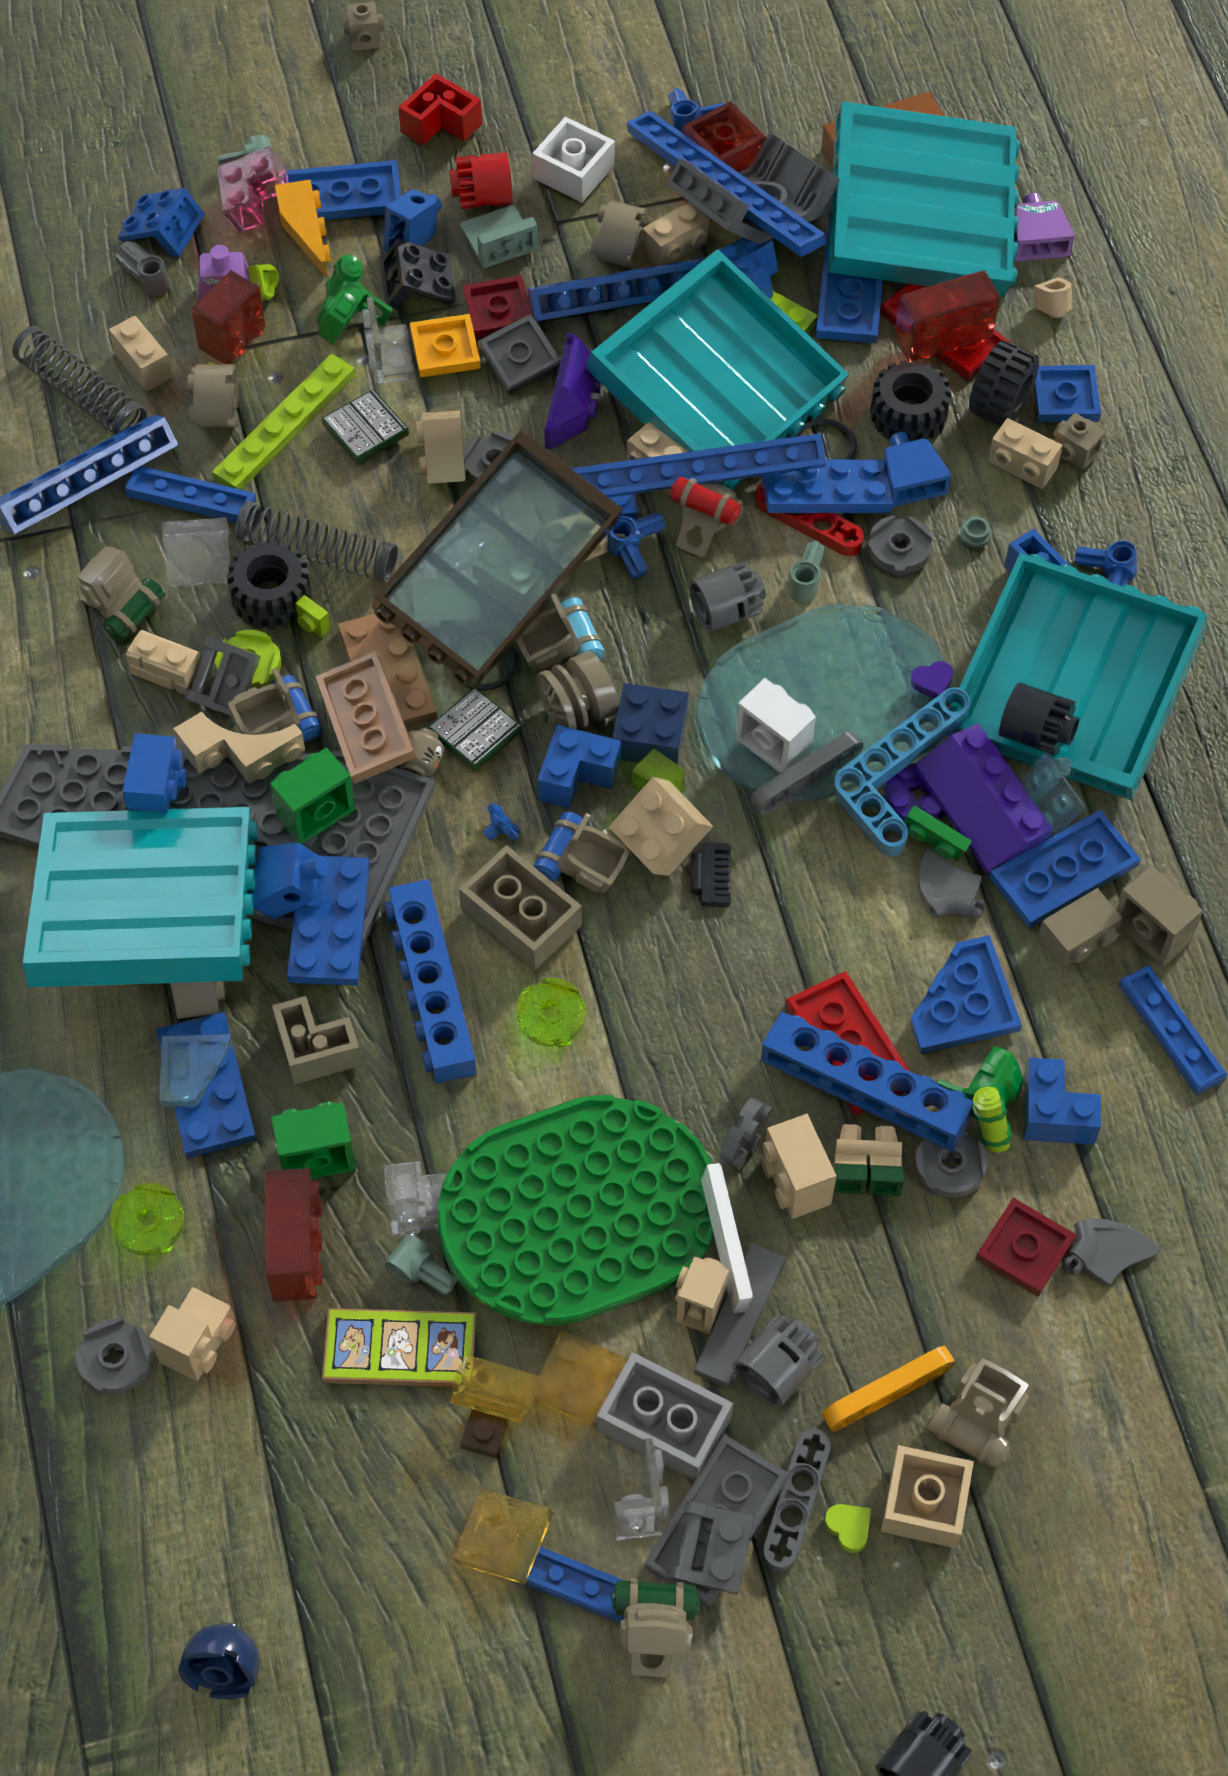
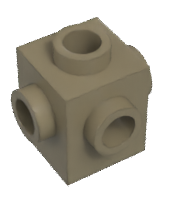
M375 2L347 4L348 17H342L344 35H350L352 51L380 48L379 32L384 31L383 15L376 12Z
M1074 413L1067 421L1063 420L1058 424L1053 436L1056 442L1063 445L1060 457L1084 470L1101 452L1106 431L1096 426L1091 420Z

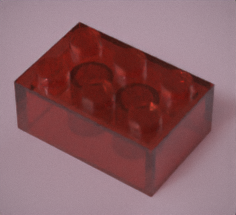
M985 270L902 294L899 298L894 337L909 363L913 362V360L927 359L946 351H954L972 343L984 342L993 337L1000 295Z
M309 1168L265 1171L266 1277L273 1301L317 1299V1286H323V1265L320 1264V1252L323 1251V1235L319 1218H322V1197L319 1196L318 1181H312Z

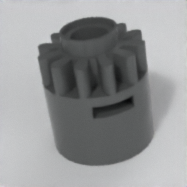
M745 562L691 580L689 583V592L694 611L702 627L708 633L763 613L761 606L764 604L762 600L766 597L764 584L756 571L752 572L750 566L747 567Z
M775 1316L733 1362V1368L739 1379L750 1391L767 1404L779 1408L820 1364L823 1353L816 1349L819 1346L817 1344L818 1338L806 1324L797 1319H793L789 1323L784 1316L780 1318Z

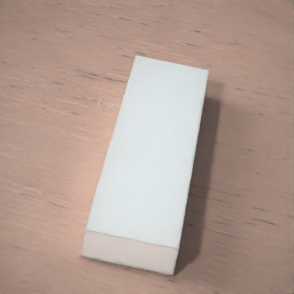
M720 1163L709 1164L706 1166L701 1182L720 1262L724 1268L729 1269L727 1291L733 1314L746 1312L753 1294L722 1166Z

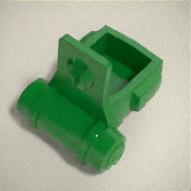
M352 254L341 256L333 266L335 270L332 276L325 283L326 300L321 305L317 316V323L319 324L318 335L332 345L337 342L356 312H361L384 326L393 311L389 305L372 295L360 283L363 270L362 261ZM369 304L377 306L382 311V314L372 311Z

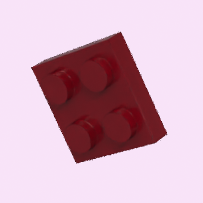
M522 275L463 285V295L468 314L471 317L475 339L485 338L532 314Z
M1013 1197L981 1246L975 1259L1039 1297L1071 1247L1077 1234Z

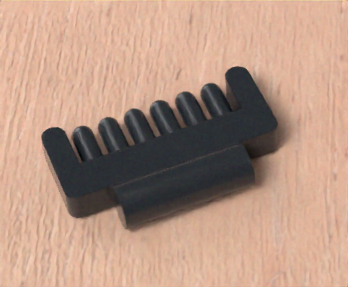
M705 842L702 846V853L691 854L690 892L694 895L701 894V904L703 906L729 907L731 904V892L728 891L731 885L729 883H718L731 881V877L726 876L731 874L729 869L731 862L721 861L731 859L732 846L728 843Z

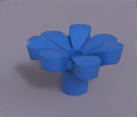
M491 802L487 807L491 815V824L483 830L484 835L490 841L500 833L506 834L512 841L518 839V833L521 832L520 828L516 824L510 823V818L503 813L501 806Z

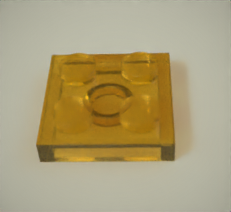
M560 1330L530 1394V1400L597 1428V1415L628 1358Z
M481 1488L452 1558L456 1564L525 1585L552 1519L553 1512L548 1507Z

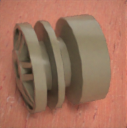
M587 650L568 659L567 670L561 665H555L552 667L551 672L544 670L537 674L536 681L540 698L555 727L560 725L583 730L589 724L588 716L593 721L600 722L618 712L619 701L615 687L605 666L592 651Z

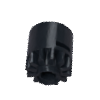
M1019 682L1013 689L1005 706L1000 722L999 735L1053 756L1058 755L1061 747L1064 745L1070 746L1077 732L1080 719L1074 716L1076 701Z
M917 1710L875 1765V1768L880 1776H957L972 1756L970 1754L972 1750L964 1745L965 1740L963 1738L965 1733L950 1718L938 1712L932 1718L926 1711L920 1712Z

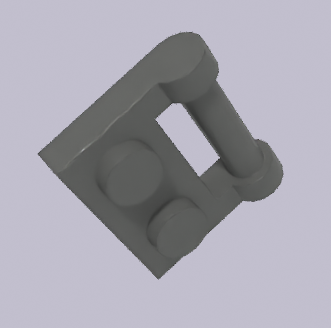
M206 636L203 645L206 647L191 689L187 688L184 698L233 717L228 703L234 700L233 697L250 689L261 656L216 638ZM219 651L224 653L208 696L203 693Z
M687 1501L684 1510L687 1519L677 1564L672 1566L670 1579L738 1595L754 1516ZM703 1519L713 1521L701 1573L693 1571L691 1568Z

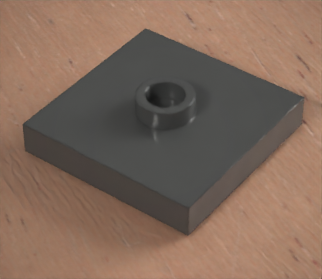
M532 314L478 341V347L508 395L560 368L561 360Z

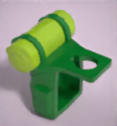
M994 1046L973 1078L969 1088H961L940 1079L937 1080L936 1084L950 1091H960L973 1101L971 1117L979 1122L981 1141L990 1152L999 1153L1006 1151L1010 1147L1009 1142L1013 1134L1011 1133L1009 1122L1006 1120L1007 1107L1019 1098L1023 1085V1076L1013 1053Z

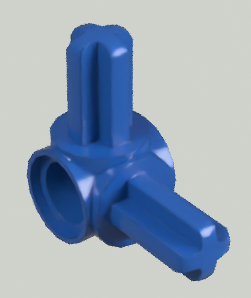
M674 88L673 92L668 94L671 104L669 114L673 127L690 139L698 135L699 130L703 128V124L725 120L728 117V109L725 103L699 108L698 103L687 99L685 92L680 91L679 88Z
M656 512L634 520L632 517L621 515L618 523L608 533V551L616 557H621L632 578H640L648 572V567L638 547L641 543V538L665 529L663 516ZM620 533L627 538H618L615 534Z
M1125 540L1114 542L1111 546L1108 545L1107 550L1079 547L1075 553V564L1104 568V574L1108 577V581L1122 586L1133 580L1137 574V549L1134 544Z

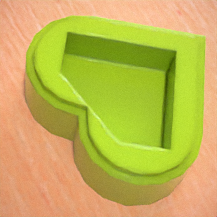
M271 264L249 266L248 271L255 298L258 301L272 299L275 287L279 283L277 269Z
M836 1504L828 1509L825 1516V1527L829 1533L838 1537V1543L844 1551L857 1553L865 1547L868 1538L871 1508Z

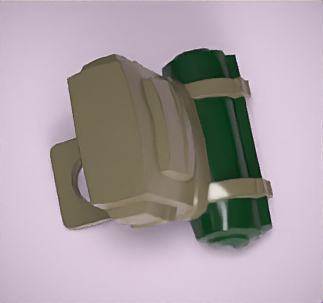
M105 546L77 576L80 582L79 587L83 593L79 598L80 601L98 609L106 618L103 626L107 634L112 639L122 643L128 636L137 631V627L153 610L159 607L160 601L166 595L156 581L149 578L140 581L136 577L133 565L125 552L114 547Z
M630 1578V1581L618 1580L611 1592L610 1599L615 1614L624 1616V1620H621L619 1634L622 1645L627 1648L628 1652L632 1653L631 1674L636 1676L669 1677L672 1656H684L685 1652L691 1648L693 1631L692 1626L687 1624L686 1621L694 1620L701 1605L696 1586L684 1585L683 1582H676V1584L637 1582L635 1578ZM640 1654L663 1655V1658L659 1665L649 1667L642 1663Z

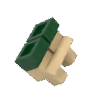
M844 1124L842 1126L840 1139H837L834 1153L833 1169L836 1174V1181L833 1193L864 1195L867 1184L868 1165V1195L901 1196L904 1183L901 1159L902 1142H897L893 1126L876 1127L875 1141L861 1140V1127L858 1125Z

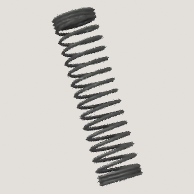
M38 326L26 328L16 338L12 349L13 357L20 363L25 364L36 375H39L42 380L52 385L54 389L59 390L62 395L73 401L76 406H80L83 411H86L97 422L107 427L110 432L116 435L130 427L136 420L139 410L140 415L136 423L147 418V411L144 406L137 401H132L130 396H125L124 391L118 390V387L112 385L109 380H105L103 375H98L95 369H91L88 364H84L83 360L77 359L75 354H70L68 349L63 348L62 344L57 343L54 338H50ZM39 332L40 334L36 335L27 345L24 357L20 358L19 350L22 343L32 333ZM40 337L36 348L26 356L33 341ZM48 341L47 347L45 348L44 352L42 353V351H43V349H44V347H45V345H46V342ZM54 347L51 357L40 366L46 352ZM59 352H61V356L57 363L47 371L49 363L51 362L53 357H55ZM73 356L75 360L70 362V358ZM68 357L64 368L54 376L58 365ZM39 360L38 367H33V363ZM75 362L71 373L61 381L63 373ZM46 365L45 371L40 372V368ZM82 367L77 379L68 386L73 374ZM84 367H87L89 370L83 373ZM52 371L51 377L47 378L46 374ZM91 372H94L95 376L90 378ZM88 373V377L84 384L75 391V388L80 379ZM59 376L58 382L54 383L53 379ZM98 377H100L102 381L97 383ZM95 378V382L91 389L85 395L82 396V393L87 384ZM66 381L65 388H61L60 384ZM105 382L109 384L106 388H104ZM102 384V387L98 394L92 400L89 401V398L95 390V388ZM73 386L72 393H68L67 389ZM112 388H115L116 391L111 393ZM109 389L105 399L96 406L100 396ZM80 391L79 398L75 399L74 394ZM119 393H121L123 397L117 400ZM116 394L112 404L103 411L108 400ZM87 396L86 403L81 404V399ZM126 398H128L130 402L124 405ZM123 399L119 409L110 417L115 405ZM95 401L93 404V408L88 409V404ZM101 407L100 414H95V410ZM137 409L131 422L120 429L123 420L128 414ZM108 412L107 419L102 420V415ZM115 417L114 424L109 425V420Z
M250 501L245 502L241 507L236 520L235 536L238 541L245 543L250 540L252 545H256L257 542H261L268 529L267 544L273 541L278 531V545L281 546L287 535V544L291 548L297 536L296 549L300 551L307 537L306 554L301 556V558L307 557L310 562L317 560L320 565L326 562L329 568L336 565L338 570L345 568L348 573L355 570L358 576L365 574L368 579L374 576L377 582L386 583L391 578L397 563L398 546L396 543H385L383 540L379 543L376 550L373 573L367 575V569L373 559L376 548V539L373 537L366 548L364 570L359 573L357 567L363 557L367 542L364 534L360 537L356 547L354 567L349 570L347 565L355 550L357 542L356 532L350 535L346 545V529L341 531L337 540L338 529L336 526L331 529L328 536V525L324 524L318 534L319 523L317 520L312 523L309 529L308 518H305L300 525V518L296 515L290 523V514L288 512L281 519V513L278 509L271 517L270 507L265 508L262 513L261 505ZM268 511L267 523L261 535L263 519ZM250 512L249 521L244 532L245 522ZM278 513L277 524L273 532V535L270 538L272 524L276 514ZM287 516L286 528L280 540L282 525ZM297 518L296 529L290 542L291 530ZM306 522V530L304 533V537L299 546L301 532ZM316 524L314 538L309 548L311 533ZM258 528V541L253 542L252 537ZM324 528H325L324 539H323L322 545H321V547H320V549H319L320 538H321L322 532H323V530H324ZM335 530L334 540L328 553L330 539ZM344 534V541L340 553L338 555L340 541ZM354 536L353 546L348 557L349 546ZM363 538H364L363 547H362L360 556H359L358 561H357L359 548H360L361 542H362V540H363ZM316 542L315 557L311 559L309 553ZM372 542H373L372 552H371L370 558H369V560H368V562H367V557H368L369 549H370L371 544H372ZM326 543L325 559L319 561V555ZM336 544L335 562L329 564L328 559ZM346 545L344 565L342 567H339L338 561L341 558Z

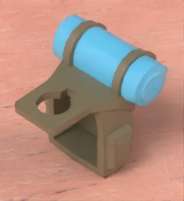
M555 593L552 594L551 597L556 608L540 612L517 639L518 646L533 671L547 669L562 662V659L568 656L578 655L587 650L592 651L600 660L605 656L602 640L597 635L590 621L588 609L578 597L566 599L560 603Z

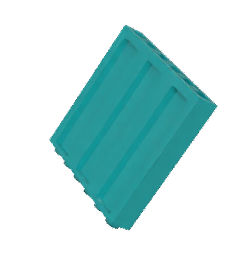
M842 101L835 119L833 175L839 178L840 181L831 199V209L833 211L830 218L828 273L1005 297L1009 287L1015 285L1017 278V268H1013V260L1016 258L1018 243L1014 242V234L1018 227V216H1014V209L1017 207L1019 200V191L1015 190V183L1018 181L1020 166L1016 165V158L1020 150V140L1016 139V127Z
M718 249L594 349L586 365V369L644 425L650 422L688 452L783 439L789 435L794 437L804 428L805 421L809 417L814 420L823 412L826 407L825 404L830 399L835 402L842 396L846 390L844 384L850 375ZM743 479L716 483L733 490Z
M1020 553L959 687L967 692L970 698L967 719L947 736L950 737L961 730L979 723L1001 755L1133 801L1207 629V614L1192 605L1181 606L1172 603L1162 595L1150 596L1141 593L1131 585L1124 584L1120 586L1109 582L1105 577L1097 574L1089 576L1080 573L1070 565L1061 564L1059 566L1047 562L1045 558L1039 555L1031 554L1028 556ZM1019 682L1076 701L1074 716L1080 719L1078 729L1070 746L1064 745L1061 747L1058 755L1053 756L999 735L1000 722L1005 706L1013 689ZM952 702L949 711L958 712L963 708L958 703Z
M250 807L168 809V813L141 810L44 813L22 963L28 988L243 981V967L250 965L249 945H245V940H251L252 938L251 919H247V915H253V895L249 894V890H255L254 869H250V865H256L257 862L256 845H252V841H258V822L251 821Z

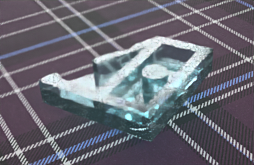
M231 1034L162 1036L159 1096L161 1107L198 1105L232 1046Z

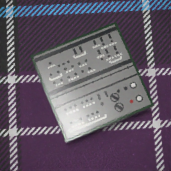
M374 389L322 417L323 426L357 465L409 435V428Z
M473 688L429 725L428 729L436 732L439 736L438 740L443 746L476 772L522 732V725L480 690Z

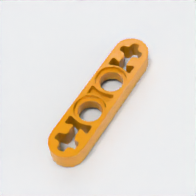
M940 1346L831 1404L822 1412V1417L832 1432L839 1431L942 1376L953 1368L956 1362L947 1347Z

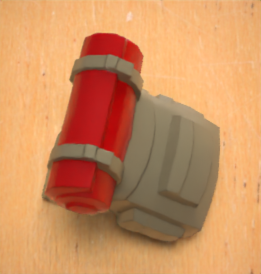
M680 477L671 487V500L680 504L683 508V523L676 546L703 558L707 554L713 535L718 530L726 526H733L740 520L744 511L742 507L743 501L737 497L735 492L719 483L698 485L697 480L694 478L688 480ZM696 525L701 527L700 533L703 537V543L700 546H693L687 540L688 531L695 529Z

